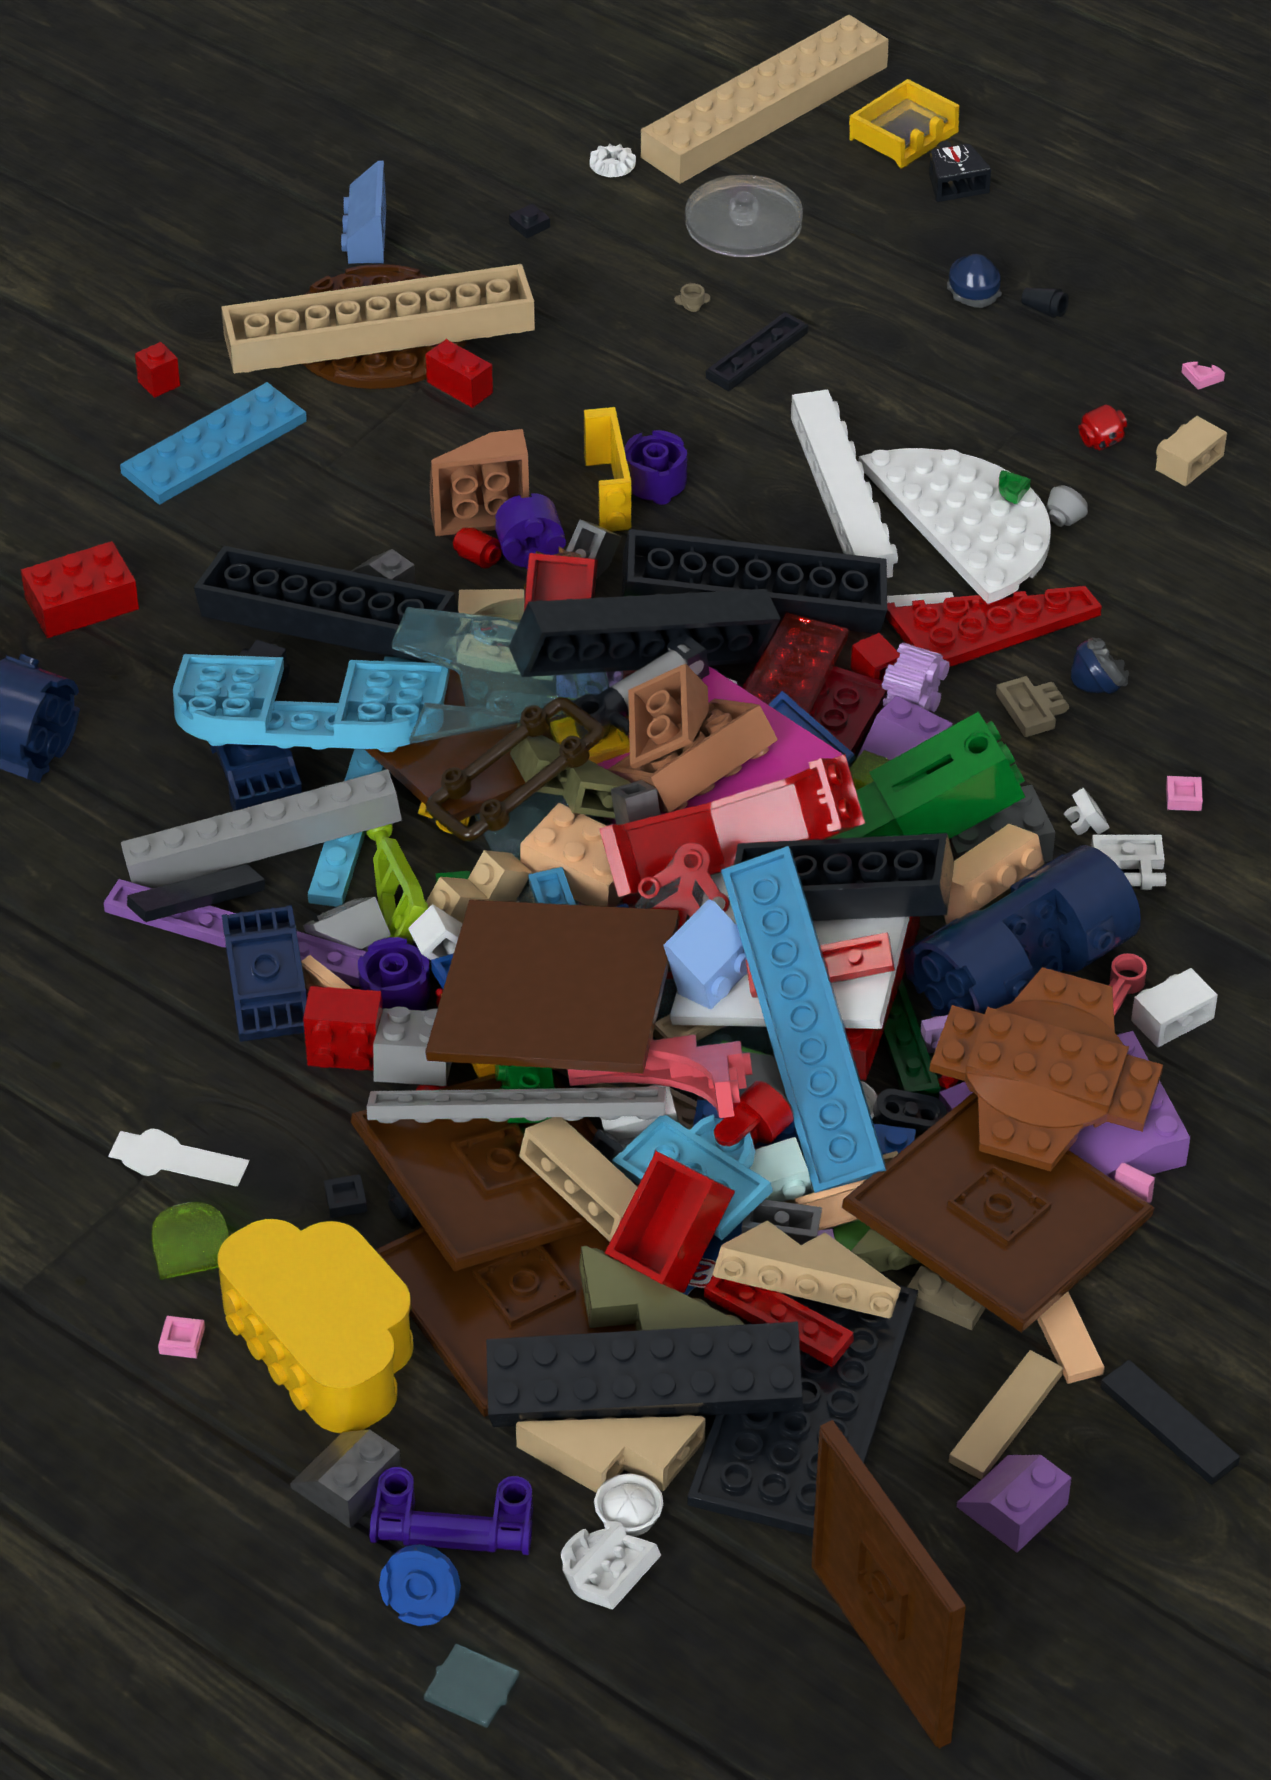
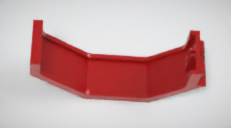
M846 755L835 758H821L808 762L809 769L793 776L712 802L625 824H612L599 828L618 897L640 894L638 891L640 881L646 877H654L673 865L677 850L687 843H698L706 848L710 856V865L707 871L711 876L722 873V869L734 865L739 843L823 840L865 824ZM688 854L685 862L687 866L693 868L697 866L698 858L694 854ZM681 876L661 888L679 884ZM646 881L643 885L644 892L656 890V886L652 881Z

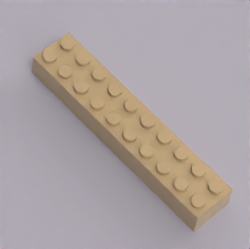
M847 15L642 128L641 158L681 184L887 68L889 39L851 15Z
M522 264L221 306L224 337L234 374L440 344L445 339L451 342H461L463 340L489 338L535 330L534 299Z

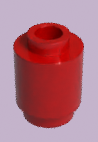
M464 527L454 537L453 548L457 551L458 555L482 568L491 567L501 557L499 540L474 527Z

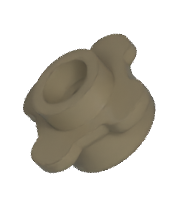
M689 283L681 288L680 295L675 296L674 302L677 305H683L685 309L691 312H696L700 310L704 303L710 302V295L705 293L701 285Z

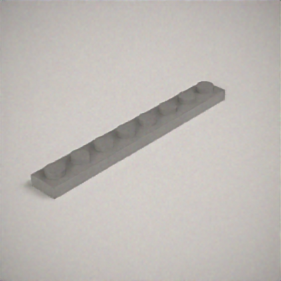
M666 1087L370 1091L367 1103V1119L378 1120L381 1123H393L399 1119H414L420 1123L432 1122L435 1119L467 1122L473 1118H488L494 1122L506 1121L509 1118L541 1121L547 1117H562L568 1121L580 1120L583 1117H600L603 1120H615L621 1116H636L639 1119L650 1120L658 1116H665Z

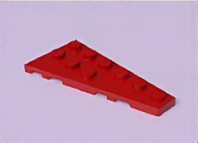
M1086 586L1047 589L1045 594L1027 596L1026 591L1014 592L1013 597H1005L990 604H987L980 595L946 598L943 603L925 604L924 600L912 601V606L895 607V602L887 603L885 617L905 643L941 654L943 656L942 659L949 661L951 667L1101 616L1102 606Z

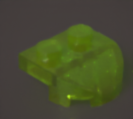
M201 1202L182 1203L165 1209L156 1217L152 1226V1248L160 1280L218 1268V1252L222 1243L229 1235L225 1219L215 1207Z

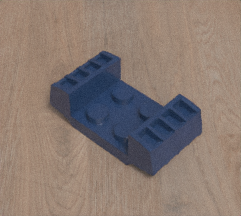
M209 744L211 752H217L226 775L230 802L234 811L302 793L301 781L290 748L283 749L271 745L225 744L223 746H212Z
M292 905L229 915L223 914V932L239 1041L304 1033L303 1017L307 996Z

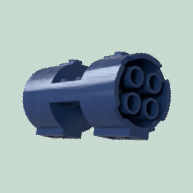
M20 654L19 659L6 655V658L0 660V769L40 783L43 774L49 772V762L54 756L58 758L63 756L74 735L80 711L79 707L74 706V695L76 696L79 693V689L73 680L39 668V660L23 654Z
M1079 846L1065 855L1062 854L1011 885V893L984 910H974L960 919L953 920L904 950L906 977L914 983L918 994L924 991L935 1009L930 1014L936 1017L948 1015L952 1005L985 1014L987 1007L997 1009L1011 1004L1042 967L1058 972L1062 970L1077 972L1134 937L1139 930L1141 915L1138 900L1123 871L1109 856L1092 846Z

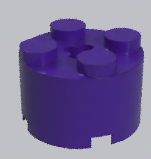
M654 430L652 435L643 437L642 433H639L628 440L624 450L631 478V494L642 499L653 500L654 503L659 505L669 503L671 498L682 492L687 484V449L684 447L683 440L671 432Z
M531 493L532 497L521 498V495L508 499L499 507L495 516L496 533L503 555L512 564L526 567L527 570L529 553L558 555L566 545L564 531L554 503L548 497Z
M400 937L380 939L369 945L368 951L363 957L360 956L358 960L359 989L381 991L383 1009L405 1007L409 1010L425 1011L431 995L429 959L421 954L418 946L415 947L407 944V939Z

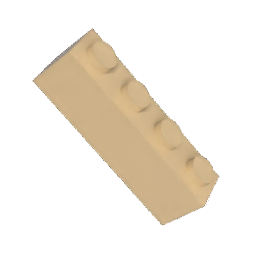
M552 1117L525 1128L519 1157L610 1242L637 1186L562 1117Z

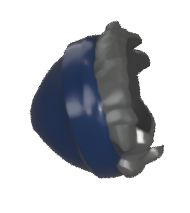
M971 254L964 256L952 264L947 289L953 294L954 301H960L962 304H967V306L983 308L996 302L997 298L1002 295L999 288L1001 282L1000 273L996 266L984 255Z
M1092 637L1076 647L1071 669V680L1077 688L1085 692H1106L1111 694L1120 689V686H1127L1129 671H1124V660L1113 659L1103 640Z

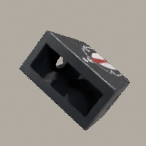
M942 141L930 152L929 176L937 202L990 193L991 168L970 144L952 146L949 141Z

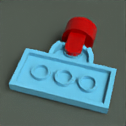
M755 1081L740 1095V1102L733 1103V1117L721 1119L715 1118L714 1114L701 1119L689 1130L667 1115L659 1116L625 1150L612 1160L613 1165L623 1172L627 1178L639 1185L655 1152L658 1151L735 1190L714 1233L716 1237L723 1240L773 1192L771 1182L750 1169L755 1157L754 1145L757 1142L771 1143L794 1120L793 1109L787 1098L775 1086L765 1081Z

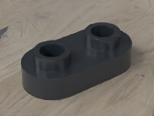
M898 1089L883 1090L873 1105L874 1116L881 1124L916 1129L917 1133L922 1134L947 1114L945 1105L939 1099L929 1095ZM921 1116L927 1117L929 1120H925Z

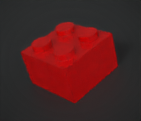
M310 986L303 1017L307 1065L321 1068L330 1067L374 1071L373 1043L383 1012L382 992Z

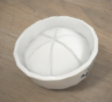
M631 1473L616 1475L606 1480L597 1490L594 1499L596 1513L602 1522H620L623 1524L627 1535L639 1536L647 1532L659 1518L664 1504L662 1492L654 1482L644 1476Z

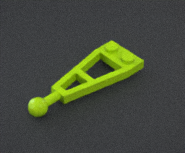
M392 824L366 830L368 837L374 840L377 845V851L373 857L379 907L391 933L389 937L407 939V944L413 945L414 939L408 928L428 909L421 886L396 839L389 838L393 830ZM400 884L404 893L396 907L394 895Z

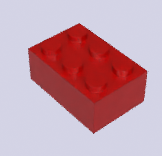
M113 541L21 569L25 599L47 638L139 609L136 581Z
M529 553L524 611L528 602L538 600L595 598L598 560Z
M656 1151L605 1254L662 1285L684 1293L735 1190Z

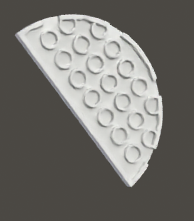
M904 448L875 450L870 454L859 456L864 473L987 604L1019 590L1020 583L1028 577L1033 578L1042 568L1050 546L1051 525L1049 515L1041 499L1032 488L1026 492L1017 505L1009 502L1000 494L998 489L999 474L1001 470H1007L986 460L962 454L953 449Z

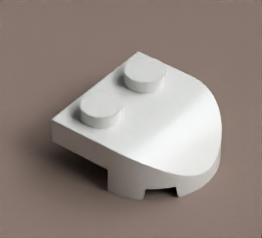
M607 1521L604 1522L605 1529L592 1533L582 1529L576 1533L563 1547L561 1559L563 1561L562 1570L567 1581L579 1598L613 1610L658 1560L661 1553L657 1544L627 1535L622 1523Z

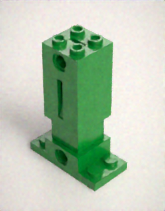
M978 711L870 771L869 774L873 782L856 791L865 824L829 839L947 833L948 839H951L1025 798V794L1020 786L1025 780L1017 765L1013 764L1016 761L1006 743L1004 744L1000 740L1002 738L992 720L985 723Z

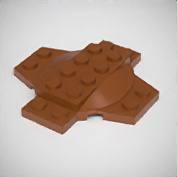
M1042 967L1011 1004L997 1009L987 1007L985 1014L952 1005L932 1057L930 1071L965 1081L970 1093L974 1092L977 1095L979 1151L1051 1172L1076 1142L1078 1134L1084 1127L1093 1125L1096 1128L1105 1122H1110L1143 1132L1162 1075L1163 1064L1128 1055L1129 1046H1125L1115 1034L1112 986Z

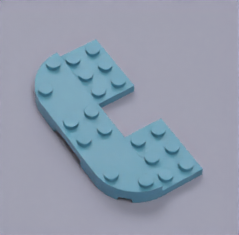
M184 654L173 686L174 717L177 724L192 736L207 740L212 746L243 744L271 745L283 749L298 746L311 747L315 750L353 748L393 752L400 746L412 744L434 735L435 731L440 727L443 721V705L450 668L449 663L350 660L339 703L275 701L284 670L283 657Z

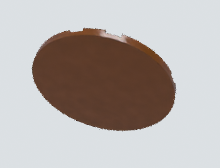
M375 264L345 269L344 274L332 278L328 275L309 286V291L304 295L426 278L429 276L420 274L419 269L399 265ZM467 340L453 343L464 348ZM438 344L318 361L302 365L314 374L337 384L366 389L394 388L427 379L426 353Z

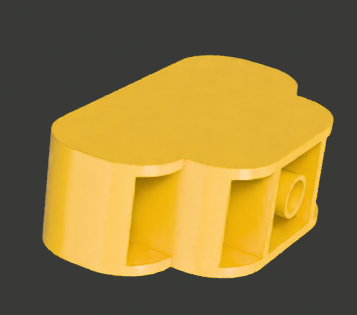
M264 1219L253 1222L231 1234L222 1243L218 1252V1268L227 1324L236 1336L241 1334L247 1341V1346L252 1356L258 1361L260 1359L264 1361L274 1382L279 1386L283 1384L287 1388L296 1408L300 1411L305 1410L320 1427L334 1433L364 1430L388 1415L393 1409L398 1395L394 1373L408 1363L414 1348L409 1321L410 1293L401 1278L355 1228L345 1223L335 1221L320 1222L300 1231L289 1222L278 1219Z

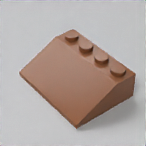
M714 698L708 702L709 712L691 744L636 769L630 766V755H628L607 770L631 783L643 780L656 788L660 811L669 813L684 809L688 805L687 801L695 795H703L711 791L715 787L714 783L722 777H729L738 773L742 769L741 764L750 758L756 759L769 751L768 746L778 739L759 704Z

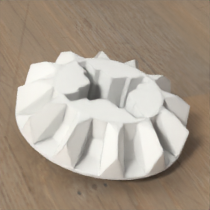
M609 143L607 147L598 146L597 150L591 152L589 164L591 169L599 175L619 177L630 173L634 169L636 156L632 154L631 148H623L621 144L612 146Z

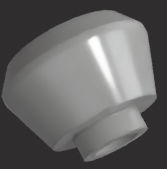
M1065 485L1052 488L1046 506L1050 521L1062 527L1063 525L1071 526L1086 517L1088 514L1087 502L1077 491Z

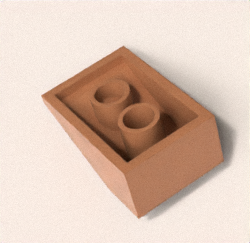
M686 663L628 690L630 766L636 769L691 744L709 712L708 686Z

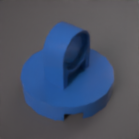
M419 1544L405 1546L391 1556L381 1571L379 1588L383 1602L386 1606L390 1604L400 1614L398 1616L400 1620L416 1626L434 1625L450 1613L459 1600L461 1584L457 1569L446 1555L436 1548Z

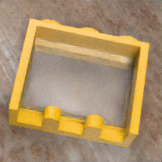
M907 79L850 115V140L856 139L894 159L899 168L902 169L935 148L938 143L946 141L959 132V105Z

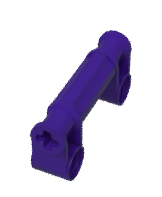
M391 1467L380 1475L375 1507H373L371 1514L370 1543H377L378 1540L402 1541L404 1546L421 1544L429 1547L487 1551L495 1553L497 1549L521 1551L523 1555L530 1554L533 1516L532 1487L523 1477L510 1476L499 1483L496 1492L493 1517L414 1511L415 1493L412 1474L405 1468ZM393 1491H403L400 1494L391 1493ZM511 1500H519V1501H521V1502H519V1503H514V1504H513V1503H509V1501H511Z

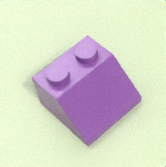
M896 695L877 714L857 756V762L874 770L952 726V723Z
M1007 1455L957 1502V1508L1015 1552H1018L1068 1505L1071 1477L1042 1455Z

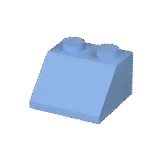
M708 899L663 945L678 994L708 1009H712L722 998L726 997L736 983L744 975L748 974L747 958L738 927L716 902Z

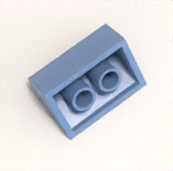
M377 161L350 184L349 197H344V215L342 218L344 234L341 235L342 252H347L348 264L384 263L386 227L384 161Z

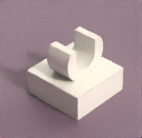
M1084 788L1072 795L1077 806L1067 809L1064 815L1071 823L1079 818L1076 823L1071 825V828L1077 835L1085 833L1090 826L1098 835L1110 828L1097 803Z

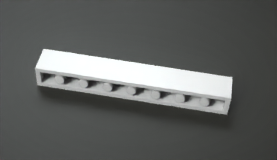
M828 389L792 395L791 420L843 553L887 559V578L893 577V564L898 562L897 549L894 544L890 545L887 524L881 522L878 502L873 503L871 484L864 480L862 462L856 460L855 445L853 441L848 440L845 421H840L837 401H832Z

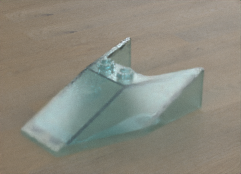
M407 607L391 643L392 648L456 671L460 676L466 705L464 707L424 703L409 737L410 744L518 725L522 711L528 706L536 705L543 708L555 698L565 697L574 702L583 695L599 694L609 688L606 672L521 677L509 649V644L519 623L500 617ZM560 711L552 718L566 716L567 714Z

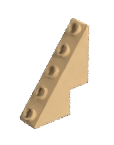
M768 1220L722 1244L712 1274L717 1278L888 1319L892 1317L901 1290L898 1285L824 1232L800 1245Z
M686 1414L679 1417H605L602 1419L585 1420L567 1418L564 1420L538 1421L529 1419L517 1422L516 1440L519 1449L597 1493L599 1487L606 1480L620 1475L623 1470L648 1478L657 1485L659 1490L664 1491L704 1443L705 1418Z

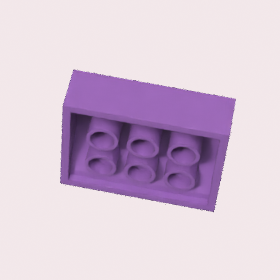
M1133 1031L1117 1035L1125 1046H1129L1128 1055L1148 1060ZM1159 1081L1143 1132L1110 1122H1105L1096 1128L1090 1125L1081 1130L1076 1142L1069 1151L1115 1181L1116 1170L1122 1162L1149 1175L1186 1166L1190 1136Z

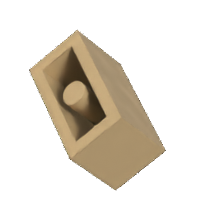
M1198 416L1194 417L1187 424L1181 425L1171 437L1160 442L1156 450V470L1186 487L1224 456L1227 432Z

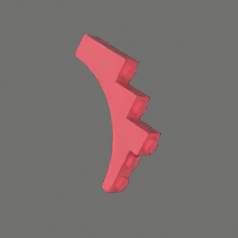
M696 1035L653 1040L652 1036L644 1074L567 1069L570 1086L598 1083H642L674 1087L692 1092L711 1103L716 1108L719 1118L734 1116L733 1103L740 1102L739 1089L747 1088L745 1075L753 1074L750 1052L742 1053L741 1041L697 1047Z

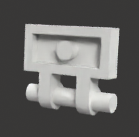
M1162 835L1092 836V847L1099 849L1109 856L1120 869H1139V873H1124L1131 886H1140L1141 890H1152V886H1166V873H1152V869H1163Z

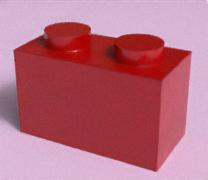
M445 339L426 353L427 383L471 408H474L493 393L492 364L448 339Z

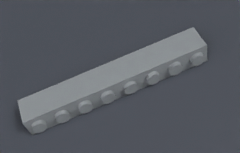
M387 769L121 842L131 882L153 889L402 821L397 794Z

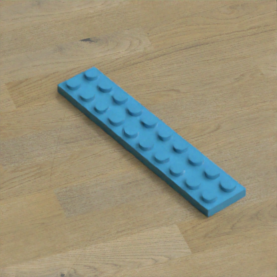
M789 846L722 869L721 872L787 1100L793 1109L794 1124L814 1193L865 1180L874 1173L886 1171L883 1154Z

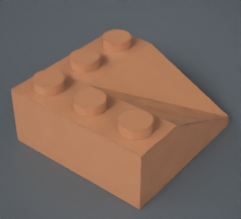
M523 429L490 432L431 460L430 507L435 536L457 534L464 527H474L480 531L496 530L495 516L499 507L514 496L521 495V498L529 497L528 451Z

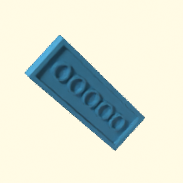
M266 382L121 463V474L160 505L307 421L306 411Z

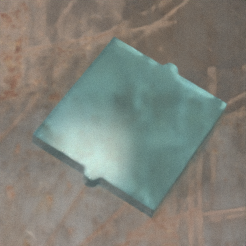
M455 1644L444 1664L436 1668V1676L424 1694V1700L487 1728L500 1706L507 1704V1694L517 1680L519 1671Z

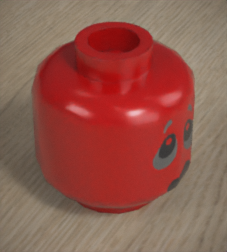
M1102 405L1083 415L1078 430L1082 441L1087 447H1093L1101 451L1123 440L1127 421L1121 410L1116 411L1110 405Z

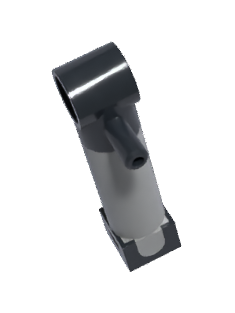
M684 634L667 644L668 652L599 694L583 695L577 698L574 703L602 724L604 727L602 739L609 734L610 726L612 725L629 736V720L625 718L629 715L628 690L685 663L700 679H703L710 674L706 648L687 634ZM575 721L577 735L579 738H583L589 731Z

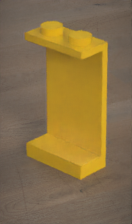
M615 407L584 410V458L586 466L611 464L614 479L599 481V526L611 532L631 529V478Z

